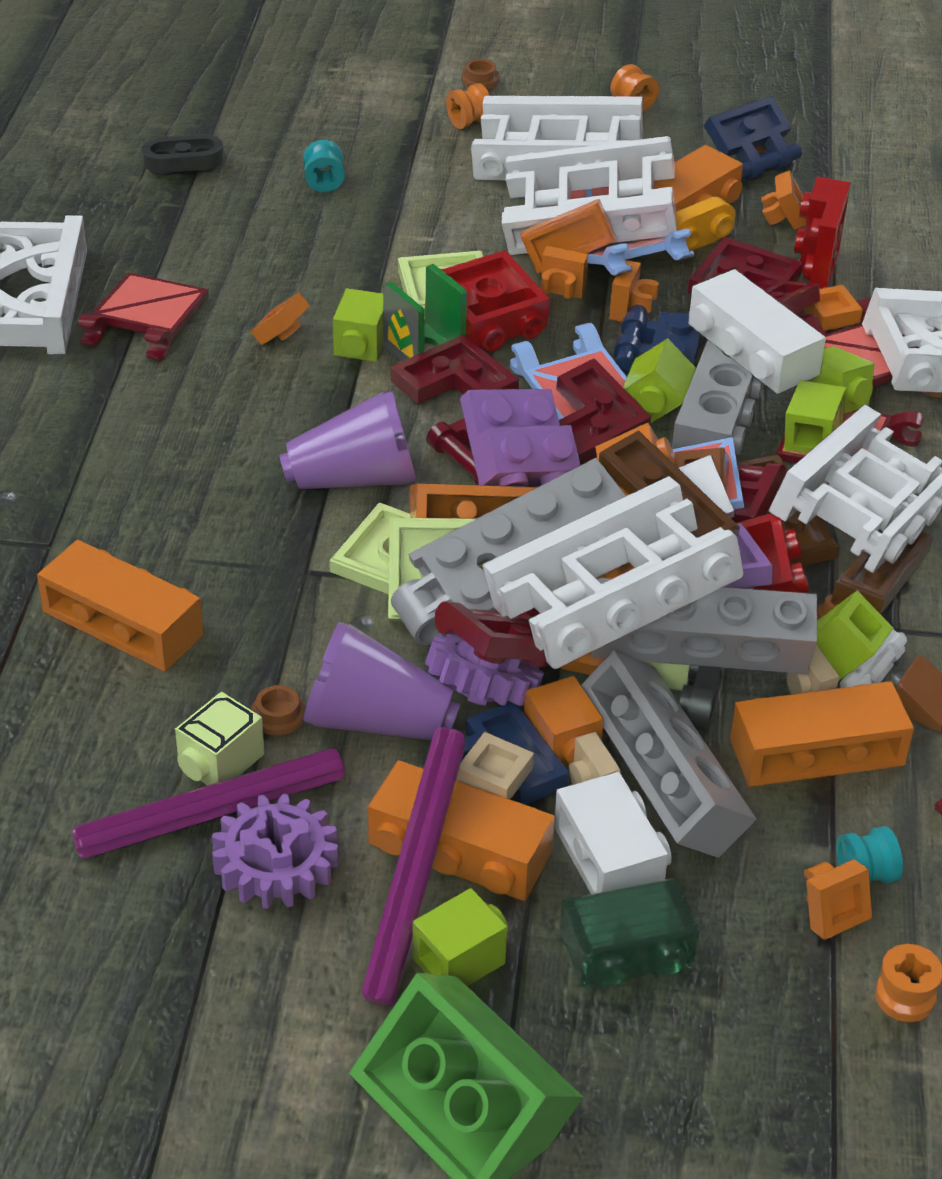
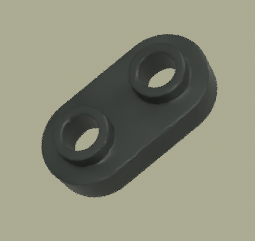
M209 134L154 138L142 146L143 165L146 169L162 176L182 171L196 170L198 172H209L224 161L223 142L220 138Z
M690 665L688 680L695 681L694 686L683 685L679 704L698 732L708 733L724 673V668L700 665Z

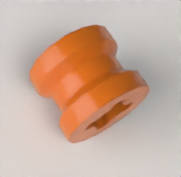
M629 64L623 66L614 75L610 91L614 97H642L644 112L656 101L659 94V84L653 77L644 74V71L638 66Z
M476 83L470 85L466 91L456 89L449 91L447 94V112L456 128H468L474 121L481 123V116L483 115L482 103L485 96H490L484 85Z
M914 944L897 945L888 950L883 958L881 976L877 980L875 998L878 1006L888 1016L898 1021L916 1022L928 1017L935 1007L937 991L942 983V964L939 958L932 951ZM910 978L917 981L918 983H911Z

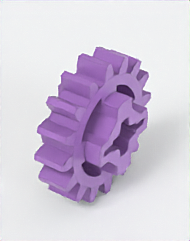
M447 634L446 637L436 635L435 640H432L425 665L429 666V674L440 676V683L446 684L450 688L457 690V692L462 693L468 697L467 701L486 706L487 702H497L500 705H505L508 700L518 706H522L525 700V691L539 687L544 672L540 671L538 666L528 664L520 659H506L503 664L484 661L474 655V648L458 635Z
M282 794L277 804H269L265 795L258 796V807L253 809L242 802L237 804V819L223 816L220 819L221 832L213 833L212 836L214 873L221 875L222 888L225 891H229L238 887L239 901L242 903H246L254 895L260 896L262 908L266 909L272 904L273 898H282L287 908L293 906L294 894L301 893L309 899L314 898L315 882L329 885L331 882V868L338 867L336 826H328V813L322 810L311 815V802L308 799H304L297 806L290 805L288 794Z

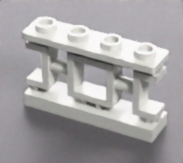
M485 96L482 103L483 115L481 116L482 139H475L471 146L473 177L476 180H506L507 170L505 163L508 156L641 140L643 137L642 97Z
M668 136L515 155L506 158V183L510 199L525 197V205L504 207V212H502V227L510 255L528 253L520 237L521 231L596 199H600L616 234V241L613 243L667 237L670 232L677 231L673 188L654 189V181L675 178L671 138ZM609 186V195L571 199V191Z
M864 405L787 471L769 512L786 521L798 510L801 512L798 519L805 524L816 515L856 539L850 551L857 556L863 551L870 554L871 556L864 568L874 573L886 560L893 564L907 543L912 545L925 524L930 526L941 511L942 468L940 466L942 460L934 456L925 464L891 444L889 440L894 431L887 427L881 431L874 428L881 414Z
M668 476L482 565L493 606L503 617L508 616L512 619L532 608H535L540 613L529 619L534 643L540 651L544 649L546 661L552 668L557 669L740 579L743 576V567L738 539L732 531L724 530L721 527L699 538L690 533L697 529L693 503L688 499L683 500L680 485ZM628 562L634 567V569L603 584L596 579Z

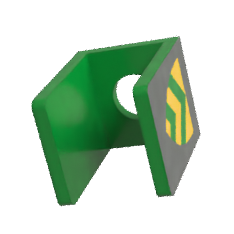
M431 264L427 266L424 324L423 307L394 283L388 282L384 284V347L402 362L424 352V343L438 346L463 334L466 336V289L436 265Z

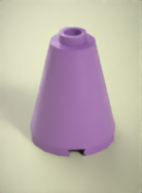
M392 390L380 392L286 443L287 453L279 455L287 483L296 480L298 489L408 485L409 483L417 482Z
M342 622L337 623L322 662L324 663L318 679H315L305 710L304 722L312 724L313 727L432 741L434 731L438 728L452 729L460 707V703L450 700L454 689L440 683L438 679L353 625H347Z

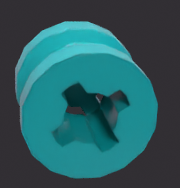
M318 140L311 143L303 154L304 175L308 186L319 192H330L337 189L345 179L344 158L341 148L329 140ZM327 166L331 167V169H328L326 171H320L322 168H326Z
M888 826L874 827L869 831L868 835L864 836L850 832L841 834L837 838L836 857L838 866L855 859L869 869L870 883L879 880L883 884H891L901 880L903 874L902 853L895 834Z

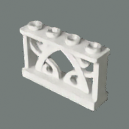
M66 215L64 223L0 222V249H5L4 252L0 253V280L14 272L27 268L33 277L48 282L25 290L17 299L0 289V346L47 347V354H66L87 254L83 216ZM46 265H54L49 268H43ZM44 298L46 300L43 302H37L34 299Z
M875 288L862 325L867 335L874 336L893 376L891 383L894 389L899 391L942 392V291Z

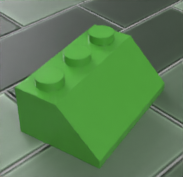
M417 972L349 1072L451 1179H509L549 1148L584 1098L457 976Z

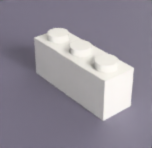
M731 270L692 287L688 324L777 394L798 385L799 380L807 381L820 375L826 337L737 270Z

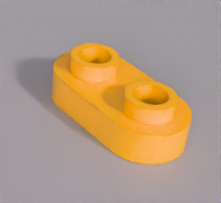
M720 197L708 198L675 212L677 231L690 229L691 236L686 237L687 247L690 251L726 237L731 232L734 226L735 209Z

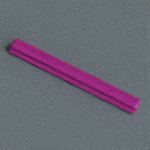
M440 727L433 734L361 990L364 1000L375 1005L392 1006L397 997L412 942L413 921L419 916L466 744L463 733L456 729Z
M326 749L77 825L72 829L73 844L79 857L87 859L237 812V804L241 802L250 808L258 806V796L265 795L268 801L271 802L279 799L282 794L290 796L341 780L344 777V764L336 749Z

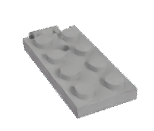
M594 458L409 553L411 563L420 571L423 578L414 579L401 585L394 592L391 598V605L416 643L423 646L431 645L436 635L444 637L447 635L439 633L435 626V611L441 602H459L468 609L497 611L493 606L484 570L480 569L478 565L491 561L626 497V495L598 459Z

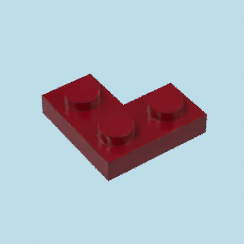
M724 237L689 278L687 293L692 295L693 286L734 269L753 283L763 279L797 282L801 277L803 262Z
M464 334L391 366V382L417 404L454 387L463 395L468 390L519 389L520 379Z
M595 358L557 377L556 390L576 410L560 419L559 423L560 426L571 425L580 465L597 457L595 446L646 423L650 425L651 416Z

